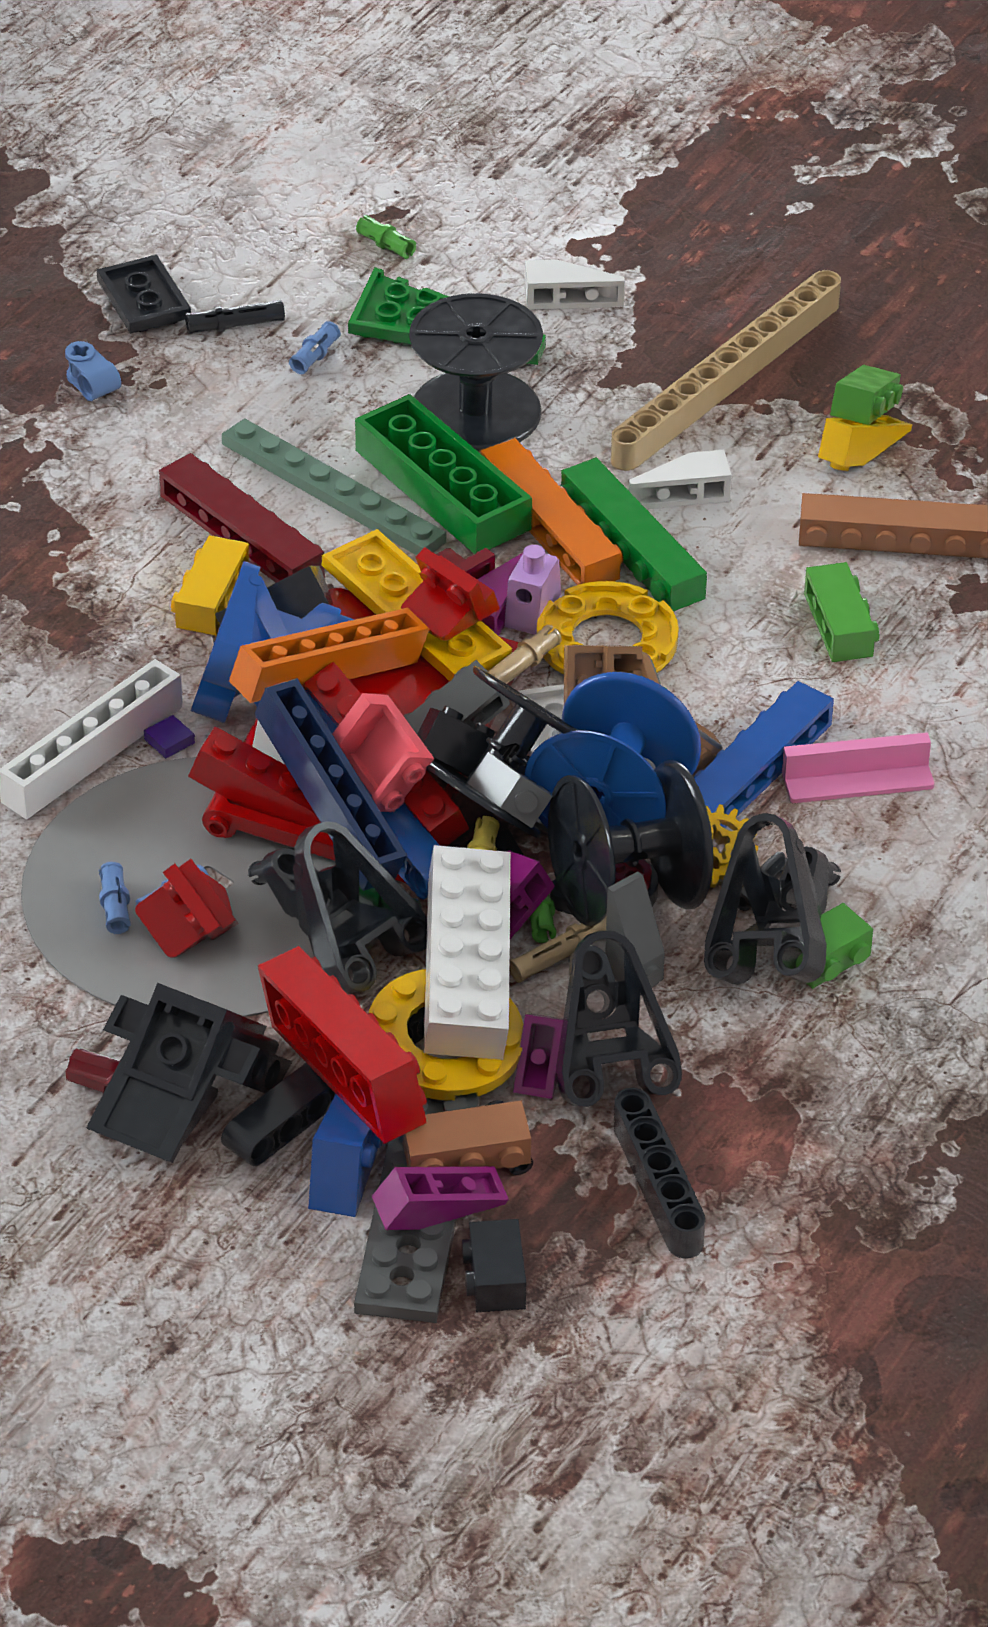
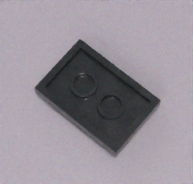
M157 254L96 269L97 281L130 334L144 332L148 329L167 324H175L185 320L186 313H191V307Z

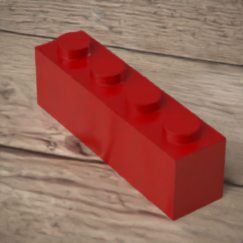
M216 726L213 728L198 752L188 775L189 778L242 807L306 827L321 823L285 764Z

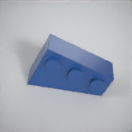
M337 1094L313 1138L308 1209L356 1217L378 1148H381L383 1142Z

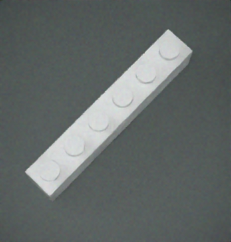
M154 659L0 768L1 803L26 820L144 736L145 729L180 710L183 707L181 675Z

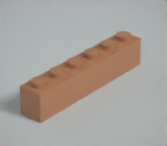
M802 493L798 546L988 559V505Z

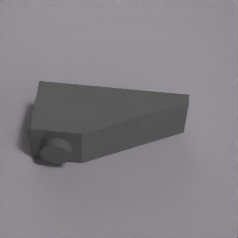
M636 872L608 887L606 931H615L626 936L634 945L650 985L653 988L664 979L665 951L644 877L640 872ZM606 939L605 953L616 981L625 980L624 950L618 943Z

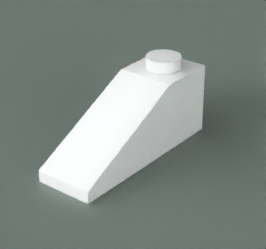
M525 260V295L529 310L624 307L625 279L623 276L561 260Z
M724 449L690 452L630 479L629 492L646 509L730 502L732 474Z

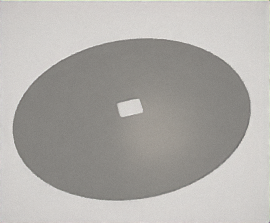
M196 757L158 762L112 777L76 798L46 826L32 848L23 873L21 897L26 925L35 945L45 959L75 986L100 1000L115 1006L122 994L149 1005L156 984L160 983L244 1017L268 1012L257 965L298 946L311 958L314 957L309 937L300 928L299 920L284 912L268 883L256 885L251 880L258 878V876H248L249 866L253 862L262 861L268 853L282 848L295 851V848L239 830L229 838L211 835L202 824V816L215 791L188 777ZM311 853L316 870L320 871L335 865L334 860ZM191 858L196 865L199 864L204 868H212L233 882L226 890L233 916L239 924L214 940L208 937L180 956L170 958L163 952L135 912V904L137 903L135 901L161 887V883L167 879L163 871L174 863L179 867ZM107 862H117L122 865L124 885L130 894V902L127 907L131 926H129L128 931L121 934H113L107 930L105 909L101 906L99 899L100 892L102 891L99 869H101V865ZM359 896V902L373 906L372 902ZM328 898V902H327V904H326V908L329 906V903H330V899H329V898ZM347 910L343 911L330 920L332 929L353 915ZM378 937L365 945L368 952L374 946Z

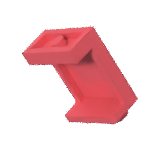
M362 693L332 734L360 780L372 795L371 797L380 812H394L404 803L406 795L415 783L423 778L426 767L434 760L432 754L388 695Z

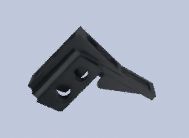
M160 983L156 984L149 1005L121 994L103 1031L130 1042L86 1129L173 1163L182 1144L216 1099L218 1088L212 1085L217 1075L262 1093H267L283 1080L293 1061L276 1055L279 1043L275 1039L264 1035L266 1025Z

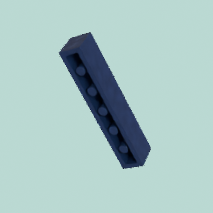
M298 678L265 688L254 715L320 822H336L346 827L383 868L396 879L407 854ZM359 870V885L361 889L365 891L374 888Z

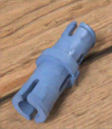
M326 321L314 335L306 337L302 347L289 359L291 369L298 374H305L316 360L323 359L328 352V348L340 337L339 327L333 322ZM316 344H319V346L312 352L311 349Z
M107 862L101 865V869H99L102 885L99 899L101 906L105 909L107 930L113 934H121L128 931L129 926H131L127 907L130 902V894L124 885L122 865L117 862Z

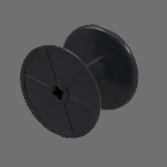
M467 293L437 300L426 306L415 316L409 330V338L413 350L425 363L444 373L423 384L413 397L479 453L480 450L514 438L521 442L531 435L541 419L540 400L528 384L508 373L528 363L540 349L543 340V329L536 315L524 305L506 297L484 293Z
M474 665V675L514 702L515 706L495 737H488L486 739L489 746L468 778L436 759L426 768L495 815L522 831L540 838L541 831L535 824L532 828L497 806L467 782L487 752L492 753L518 770L520 765L527 766L525 758L547 724L563 734L578 730L516 689Z
M667 760L660 763L654 769L660 779L666 797L665 818L634 823L633 820L625 818L620 822V825L609 826L599 798L585 780L575 775H567L557 782L552 793L553 797L550 800L548 813V840L551 862L559 891L565 899L564 902L571 914L581 924L593 926L600 923L606 917L608 887L615 884V864L626 863L630 867H636L639 860L650 859L651 865L657 872L658 882L664 893L675 905L683 909H695L705 900L713 874V839L710 820L703 796L695 779L687 768L678 761Z

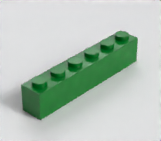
M597 457L561 470L560 487H564L568 496L584 509L589 519L595 525L601 527L604 535L612 544H616L620 548L623 563L633 573L635 579L638 582H642L651 592L655 600L658 602L664 600L674 612L706 599L707 572Z

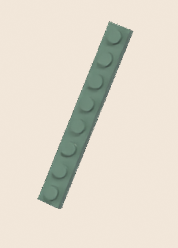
M245 418L221 434L222 445L373 531L378 529L390 541L415 555H418L424 547L434 552L446 543V532Z

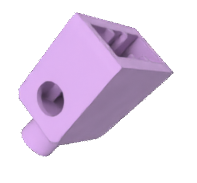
M529 545L524 548L520 560L509 577L505 627L534 635L536 634L537 620L548 601L554 602L561 595L559 559L556 556L545 554L544 548L539 545Z

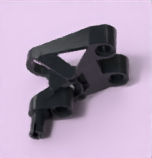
M768 813L755 815L747 820L739 830L706 935L704 965L707 972L713 977L731 984H743L752 977L756 967L757 946H774L773 959L776 969L781 974L804 983L814 982L824 972L827 943L820 919L827 906L828 886L838 883L841 877L833 871L841 872V869L836 863L829 862L826 855L813 847H804L793 825L777 815ZM769 825H777L780 828L787 854V861L779 879L768 874L762 875L753 842L757 832ZM744 885L756 923L745 931L733 932ZM772 923H800L799 927L769 928ZM803 953L802 963L796 968L797 958ZM733 956L732 965L727 969V962Z
M325 821L306 828L298 836L295 851L282 848L268 853L262 861L253 862L249 866L248 876H258V878L251 880L252 883L256 885L268 883L284 912L299 920V926L308 935L313 955L318 959L323 970L329 976L334 975L339 981L341 988L348 995L370 989L375 983L377 969L365 945L378 937L383 948L393 956L401 957L421 952L427 948V917L422 908L350 831L336 822ZM319 832H325L334 837L335 865L318 871L314 868L311 858V844L313 838ZM359 870L390 909L359 902ZM328 898H329V899H330V903H329V906L326 908V904H327ZM345 910L353 915L332 929L330 920ZM405 929H406L407 932H408L409 941H407L406 938H405V935H404V930H405ZM348 968L353 972V981L349 978Z
M597 931L587 935L578 943L568 960V963H570V978L556 1064L558 1089L561 1097L567 1103L574 1106L588 1107L594 1105L601 1099L604 1092L601 1064L634 1060L638 1085L644 1091L655 1095L673 1093L682 1081L680 1054L634 945L626 936L615 931ZM601 939H610L618 943L624 950L625 980L615 981L606 953L602 949L590 945ZM595 990L599 991L604 998L603 1008L596 1013L592 1012L587 1006V997ZM640 994L659 1042L639 1027ZM624 1028L626 1036L595 1041H589L587 1033ZM657 1064H662L668 1073L666 1082L660 1086L654 1085L650 1078V1072ZM583 1075L590 1082V1090L586 1096L579 1098L573 1093L572 1084L578 1076Z

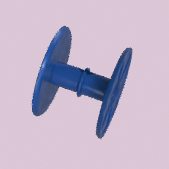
M601 673L579 683L571 691L564 704L562 720L578 731H570L566 734L560 733L542 742L530 756L525 769V776L553 793L557 782L564 776L575 775L582 778L591 786L599 798L609 826L620 825V822L625 818L633 820L634 823L665 818L666 797L663 786L654 769L644 758L652 761L655 767L667 760L678 761L693 775L701 755L700 734L689 710L673 693L662 685L643 676L631 673ZM550 801L539 816L540 821L547 829Z

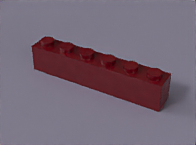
M189 453L159 470L160 497L212 536L249 543V563L260 566L259 571L275 583L308 566H320L325 578V568L321 566L324 551L319 545L312 543L300 534L296 528L289 526L277 517L273 511L266 509L251 495L246 494L235 486L228 478H224L212 469L208 463Z

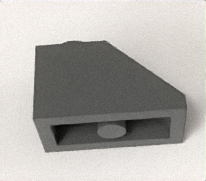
M490 752L486 753L467 782L497 806L531 828L553 797L550 791Z

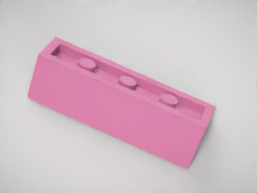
M927 732L786 746L783 752L782 776L790 802L802 803L933 789L934 780L929 768L931 740Z

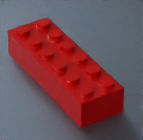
M298 946L257 965L272 1028L384 1144L427 1123L423 1107L427 1105V1100L422 1088L418 1084L417 1074L420 1073V1067L415 1056L410 1051L405 1052L399 1046L395 1036L391 1032L386 1033L380 1027L376 1017L372 1013L367 1014L360 1007L356 997L353 994L348 995L341 988L337 978L334 975L329 976L323 970L316 957L311 958Z

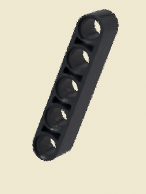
M625 1088L617 1093L615 1097L614 1132L671 1254L683 1259L698 1256L704 1247L705 1214L649 1095L639 1088Z

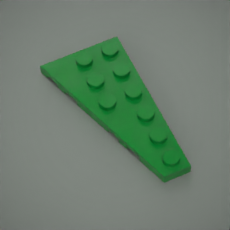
M374 267L349 319L348 334L411 344L409 330L415 316L431 303L449 296L429 288L416 289L409 286V280L399 276L394 280L384 276V270ZM543 334L542 344L537 354L526 364L538 365L546 347V335Z

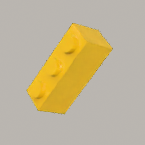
M208 536L203 547L197 549L191 570H186L180 591L173 594L171 612L175 613L176 628L217 635L220 624L215 614L227 608L243 561L249 562V543Z

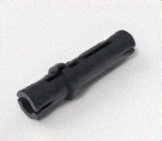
M282 300L224 309L221 306H216L210 311L186 313V329L188 334L216 330L219 333L225 332V328L284 321L285 309Z

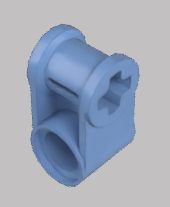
M77 341L66 347L65 357L69 361L67 380L88 401L98 399L121 387V378L118 370L93 345L88 342Z

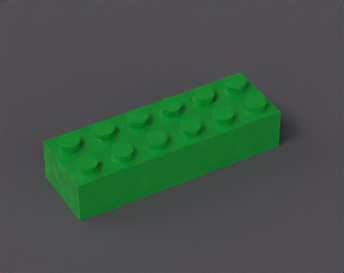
M411 394L355 418V451L473 554L484 548L490 550L532 530V497Z

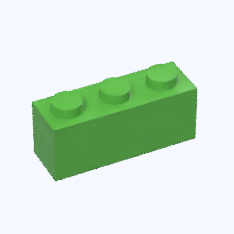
M867 365L860 366L836 383L830 415L869 425L894 407L895 404H899L903 392V385L899 384L901 374Z
M847 562L806 567L804 595L831 661L839 662L873 657L874 643L879 641V627L876 620L872 621L870 618L867 598L861 597L857 575H852Z

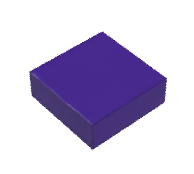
M171 715L145 729L144 740L166 759L195 744V734L174 715Z

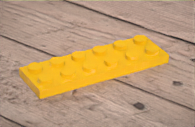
M378 529L322 555L321 566L376 615L401 609L403 602L423 582L419 575L421 572L419 565ZM480 621L448 641H442L428 633L420 655L451 681L461 668L468 667L475 660L487 671L492 669L512 653V648Z

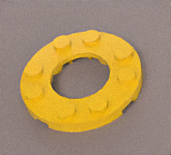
M596 581L570 587L565 590L564 596L554 602L549 600L537 620L536 634L546 625L553 626V629L548 634L555 628L561 634V643L543 655V658L551 667L563 675L564 645H583L574 641V629L582 621L593 616H619L634 623L640 629L642 638L641 642L635 643L632 646L642 647V652L647 653L651 657L657 673L672 660L678 646V621L670 606L664 600L659 603L648 596V590L623 582Z
M426 969L413 971L396 978L377 994L369 1009V1013L376 1017L380 1027L386 1033L391 1032L395 1036L399 1046L405 1052L410 1051L415 1056L420 1067V1073L417 1074L418 1084L426 1098L455 1100V1095H466L475 1092L478 1097L502 1085L517 1068L522 1052L520 1043L523 1020L518 1008L510 997L509 1031L503 1060L474 1057L441 1059L428 1055L416 1047L409 1037L407 1030L410 1017L414 1013L416 1014L420 1008L425 1007Z

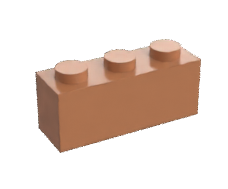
M522 1100L425 1114L426 1124L402 1135L407 1167L495 1166V1168H514L522 1164L531 1163V1135Z

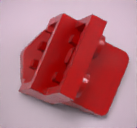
M426 547L416 556L421 571L419 575L423 582L403 602L401 609L409 608L429 628L428 633L442 641H448L477 622L499 611L500 607L494 590L443 556L436 555Z
M191 858L179 867L174 863L163 871L168 881L135 907L137 916L163 952L170 958L180 956L208 937L214 940L239 924L233 916L226 888L202 872Z

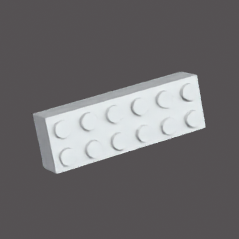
M433 846L428 880L424 1053L503 1060L509 1031L511 852Z

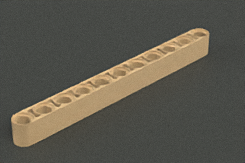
M829 270L818 271L617 426L611 435L612 466L624 471L639 467L839 308L841 285L839 274Z

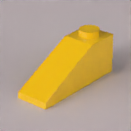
M882 415L869 425L839 417L826 418L818 457L829 461L830 467L837 470L849 471L850 466H864L909 433L912 429V424L887 415Z

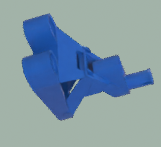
M243 561L190 711L225 723L233 699L241 694L229 682L240 646L355 619L341 615L340 608L326 603L319 604L302 619L277 610L263 578L259 576L260 566Z

